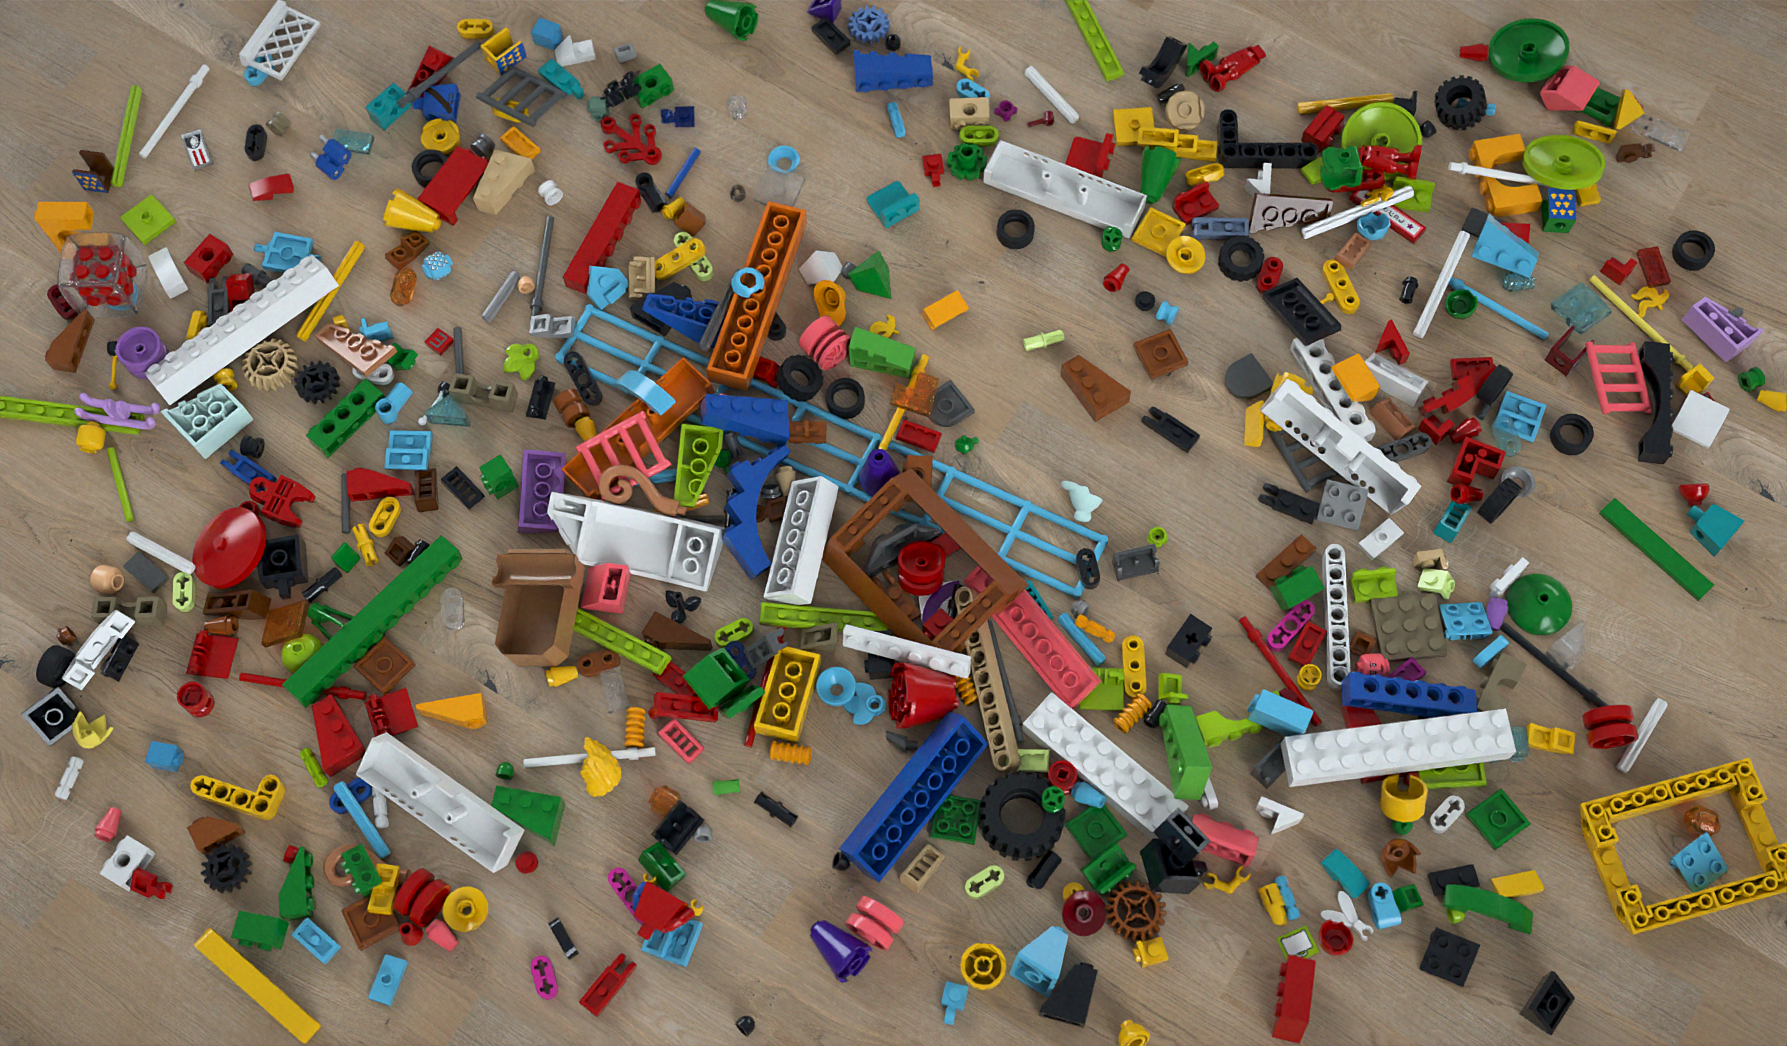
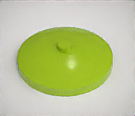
M1387 102L1372 103L1357 110L1347 121L1341 136V149H1346L1350 146L1362 148L1363 145L1365 147L1372 145L1392 147L1398 149L1400 153H1409L1415 145H1422L1421 130L1415 118L1404 108ZM1362 165L1363 170L1371 169ZM1384 172L1385 182L1394 180L1396 176L1401 177L1404 174Z
M1548 135L1533 140L1525 148L1526 151L1522 159L1525 171L1533 179L1546 186L1566 190L1582 189L1597 183L1603 176L1606 165L1604 155L1596 146L1583 139L1568 135Z

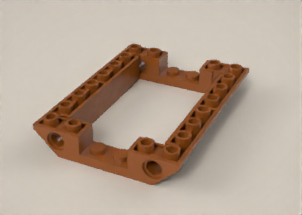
M912 469L891 478L829 539L822 560L898 638L955 653L963 651L967 647L964 642L994 613L999 615L1029 586ZM909 498L993 580L933 641L849 557L854 551L857 552L865 544L862 539L891 510L897 513Z

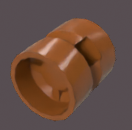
M576 389L565 390L555 397L553 403L558 412L563 414L562 419L568 428L576 427L575 422L579 419L590 417V412L586 405L582 403V398Z

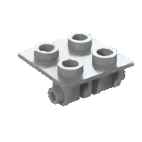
M1327 479L1316 520L1358 530L1369 489Z

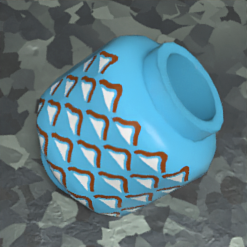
M437 251L424 258L421 267L428 279L432 278L434 281H438L451 273L450 266L453 265V262L448 254L444 255Z

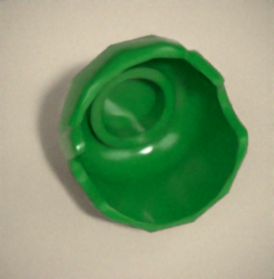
M1470 290L1453 291L1446 298L1445 309L1454 319H1467L1477 309V296H1474Z

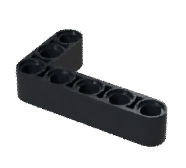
M1225 109L1220 113L1217 125L1219 163L1224 168L1262 169L1263 163H1272L1271 169H1302L1317 158L1319 150L1313 143H1239L1237 114L1231 109Z

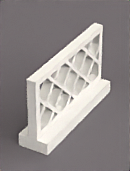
M277 0L239 53L241 65L246 68L252 66L282 81L321 26L320 22L287 7L285 1ZM290 14L296 17V21L285 22V17ZM306 23L313 25L311 29L304 31L301 27L302 24ZM299 26V32L289 33L287 27ZM285 28L287 34L275 35L276 30ZM302 36L303 41L301 43H292L291 38ZM289 39L290 45L279 47L278 41ZM267 43H276L277 48L265 49ZM293 51L291 57L283 58L281 52ZM279 53L280 59L269 61V54ZM265 56L267 62L257 63L255 59ZM279 64L283 65L280 73L272 70L271 67Z

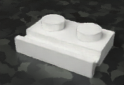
M1522 557L1515 565L1511 564L1503 572L1505 576L1501 580L1497 578L1490 585L1491 592L1487 597L1499 598L1523 573L1529 562Z

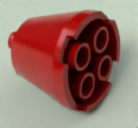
M898 662L893 665L890 673L893 680L891 689H888V707L891 720H895L897 723L896 729H908L941 720L949 711L953 712V709L958 708L959 699L958 696H955V675L907 662Z

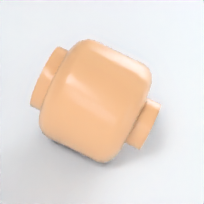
M100 565L93 570L90 576V583L95 591L114 594L122 588L124 577L120 569Z

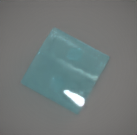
M1582 282L1551 303V309L1566 319L1567 326H1575L1574 330L1579 334H1583L1612 313L1608 305Z

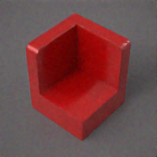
M1612 257L1605 262L1600 272L1618 285H1621L1638 262L1630 258L1624 265Z
M1432 415L1428 419L1424 418L1421 421L1418 430L1429 435L1432 442L1437 445L1451 433L1455 424L1450 419L1442 423Z

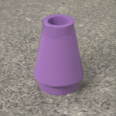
M1490 598V602H1487V618L1492 631H1499L1509 609L1507 606L1508 602L1504 599Z

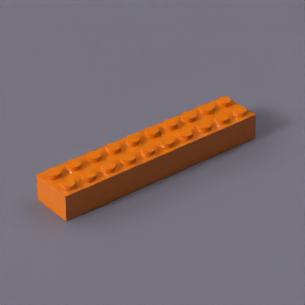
M770 201L767 202L744 268H754L763 275L765 280L762 290L759 289L752 293L749 298L734 293L707 367L709 382L748 391L807 225L806 210ZM745 273L740 277V282L751 288L756 285V278L751 273Z

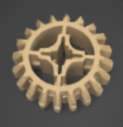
M272 338L270 342L264 339L262 344L257 343L255 348H250L251 352L245 353L246 359L242 360L244 377L251 386H256L260 391L263 388L267 392L271 388L277 391L278 386L284 388V383H291L290 377H296L294 371L299 370L296 352L281 339L276 341V339Z

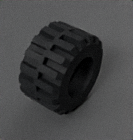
M1459 75V78L1456 79L1455 76L1451 77L1449 82L1445 80L1443 82L1444 86L1440 85L1438 87L1434 100L1440 122L1446 124V127L1449 129L1453 126L1454 130L1459 128L1467 130L1466 127H1474L1475 122L1480 123L1482 121L1481 117L1485 116V110H1487V100L1482 84H1479L1477 79L1473 80L1471 76L1464 78V75ZM1459 98L1471 100L1467 106L1462 108L1450 106L1453 101Z

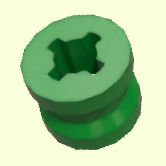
M1108 227L1103 231L1101 245L1106 251L1114 252L1120 248L1122 240L1121 230L1116 227Z
M1752 367L1748 372H1742L1738 375L1739 385L1746 392L1754 390L1755 387L1763 386L1766 381L1764 373L1758 367Z
M1048 787L1042 795L1043 808L1049 813L1059 812L1063 808L1065 802L1064 792L1058 787Z

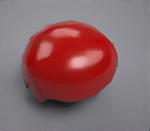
M1329 919L1321 925L1318 934L1319 946L1330 955H1345L1352 948L1354 941L1352 932L1343 922H1333L1332 919Z

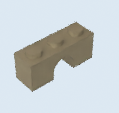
M454 373L448 390L454 402L513 412L518 396L514 383L494 380L492 386L479 383L475 380L474 376Z
M94 597L91 617L100 625L112 612L118 610L135 620L132 626H164L167 605L159 597H137L136 603L123 602L116 597Z
M1503 652L1498 658L1494 657L1488 667L1491 670L1489 677L1485 675L1480 684L1483 690L1480 695L1476 694L1477 712L1506 709L1509 700L1498 694L1497 686L1504 685L1513 689L1519 682L1527 664Z

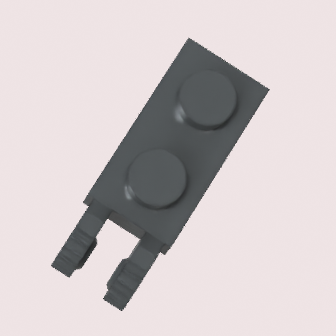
M228 276L222 277L221 289L217 288L216 278L209 279L208 327L216 323L217 319L230 313V303L225 282Z

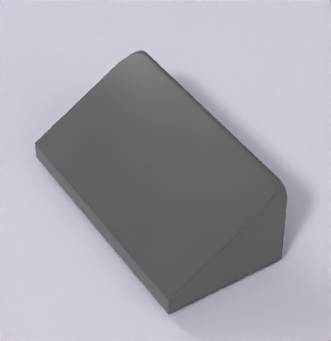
M1471 208L1461 230L1479 237L1489 214L1476 208ZM1493 216L1494 219L1497 220L1499 223H1509L1507 221H1504L1500 218Z

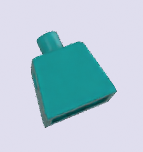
M1712 504L1706 512L1694 505L1686 514L1697 522L1690 530V534L1714 557L1745 522L1740 517L1715 504Z

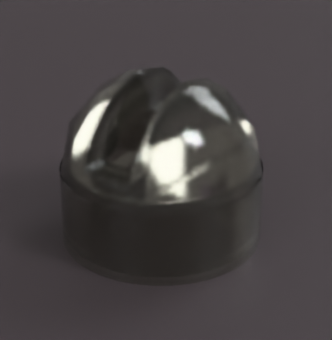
M740 184L734 185L730 189V197L733 201L740 202L746 197L745 189ZM736 190H739L741 195L737 196Z

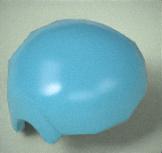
M1370 212L1366 216H1361L1357 222L1358 233L1369 240L1383 238L1390 227V219L1384 213L1376 216L1373 212Z

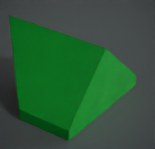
M880 251L874 253L848 273L856 290L892 299L889 267Z

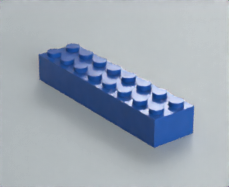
M949 711L839 847V850L865 876L880 883L989 743L964 716Z

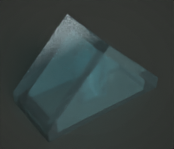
M450 394L425 412V416L430 424L470 427L471 424L467 414Z

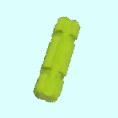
M305 748L301 750L299 755L316 786L322 788L327 785L328 780L311 749Z

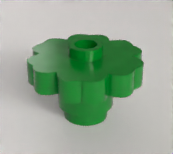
M962 143L956 145L954 152L948 154L947 167L951 169V175L959 180L966 178L968 181L979 178L980 172H984L987 165V157L983 155V149L976 144Z

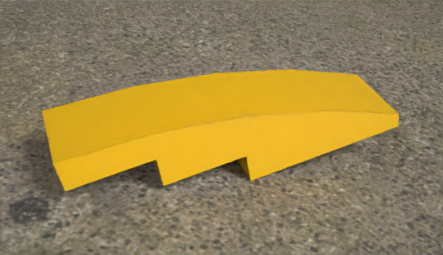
M1139 127L1137 146L1143 148L1150 146L1149 150H1154L1155 146L1163 147L1174 151L1176 157L1216 162L1218 141L1198 140V135L1179 134L1177 129Z

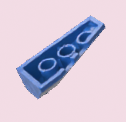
M648 294L642 310L696 343H699L719 302L705 299L704 302L693 301V298L686 297L685 300H679L668 295ZM724 320L712 342L711 348H714L716 345Z

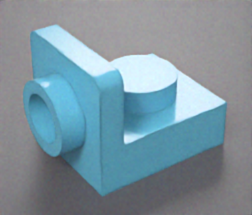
M361 319L362 326L359 329L361 334L365 335L367 339L372 341L375 339L382 342L393 338L392 331L387 322L376 323L369 327L366 319Z

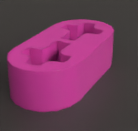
M537 956L531 962V972L536 991L542 999L551 1000L556 997L559 991L553 964L547 957ZM541 961L544 964H547V966L544 968V976H542V973L539 969L536 970V968L539 967V962ZM544 980H547V983L553 986L550 989V994L542 991L545 988Z

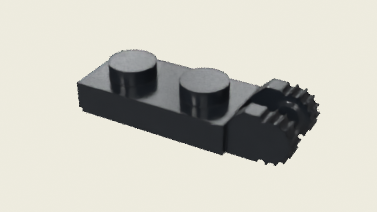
M1151 407L1148 411L1157 420H1160L1158 423L1148 416H1144L1141 419L1145 426L1153 429L1154 432L1187 454L1200 439V434L1156 407Z
M1269 483L1263 485L1265 492L1277 496L1275 500L1270 496L1260 494L1258 497L1260 503L1308 524L1313 523L1320 503L1282 488L1279 489L1277 486Z

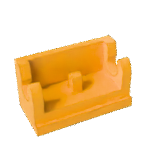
M956 290L924 308L921 316L925 319L930 329L934 330L961 313L968 311L969 307L959 291Z

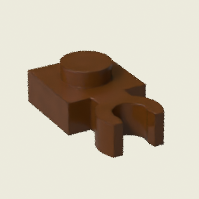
M1641 143L1621 145L1616 154L1617 163H1631L1637 161L1638 157L1651 158V152H1655L1654 144L1649 143L1643 146Z
M787 497L766 500V506L764 507L757 505V512H761L759 516H756L757 523L763 522L768 517L770 523L783 520Z

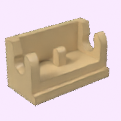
M637 256L634 257V262H629V300L640 301L647 297L648 294L655 292L654 257Z

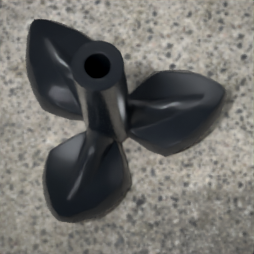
M670 590L665 592L667 604L670 607L678 608L671 614V620L679 624L687 618L684 610L695 611L702 600L700 597L691 596L684 602L681 592Z

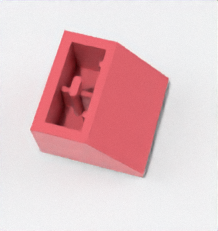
M1563 66L1556 74L1550 76L1540 95L1549 111H1583L1600 83L1599 80L1576 66Z
M604 563L590 567L581 609L623 614L631 578L628 565Z

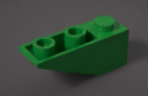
M304 846L300 847L279 892V917L286 922L306 919L307 917L313 918V910L316 909L315 898L312 897V888L315 886L314 876L311 875V866H313L314 860L312 853Z

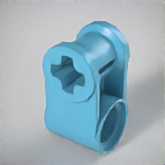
M1385 883L1375 884L1368 891L1367 899L1376 928L1379 930L1401 924L1400 912L1396 906L1391 888ZM1378 891L1383 893L1384 896L1381 898L1376 896L1375 893Z

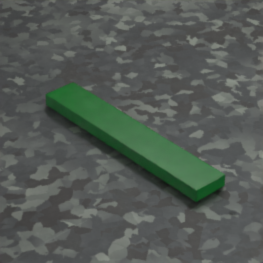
M1616 498L1600 511L1599 514L1697 601L1714 586L1711 581Z

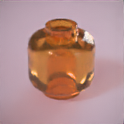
M662 785L660 788L656 787L648 801L651 804L650 809L665 817L674 808L677 801L680 800L681 795L666 785Z
M1694 806L1688 809L1683 818L1686 830L1699 837L1705 832L1712 837L1720 830L1721 823L1718 814L1703 806Z

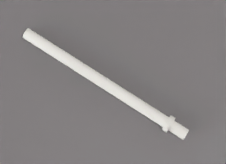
M1450 162L1448 166L1449 170L1458 171L1459 174L1463 175L1470 173L1549 187L1536 181L1529 175L1471 166L1466 162Z

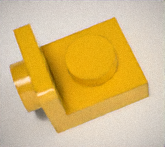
M1162 937L1144 942L1137 941L1135 949H1133L1136 963L1140 962L1142 968L1169 959Z

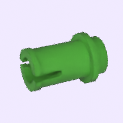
M739 778L724 781L717 779V781L712 782L713 794L718 795V797L721 796L720 794L740 793Z

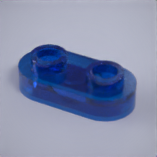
M739 641L729 642L725 646V650L741 669L743 667L749 668L750 671L746 675L751 681L755 677L757 670L753 669L743 652L746 649L745 646ZM737 648L739 654L733 655L731 649Z

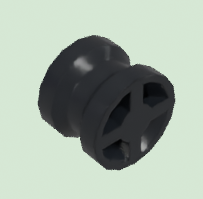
M245 435L240 444L241 455L248 456L250 454L254 458H260L265 447L264 439L259 437L254 439L252 436Z

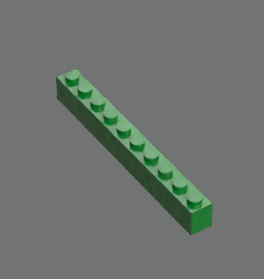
M440 535L282 684L286 691L305 709L315 703L325 689L332 687L335 680L341 674L346 673L357 659L362 658L373 644L379 642L385 632L395 627L405 613H409L420 599L425 598L436 584L444 580L446 574L459 566L463 559L459 550Z

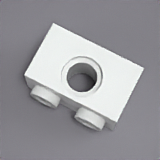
M127 835L125 839L118 843L112 857L105 861L99 874L129 892L133 871L138 867L145 870L156 853ZM130 858L128 865L123 867V862Z

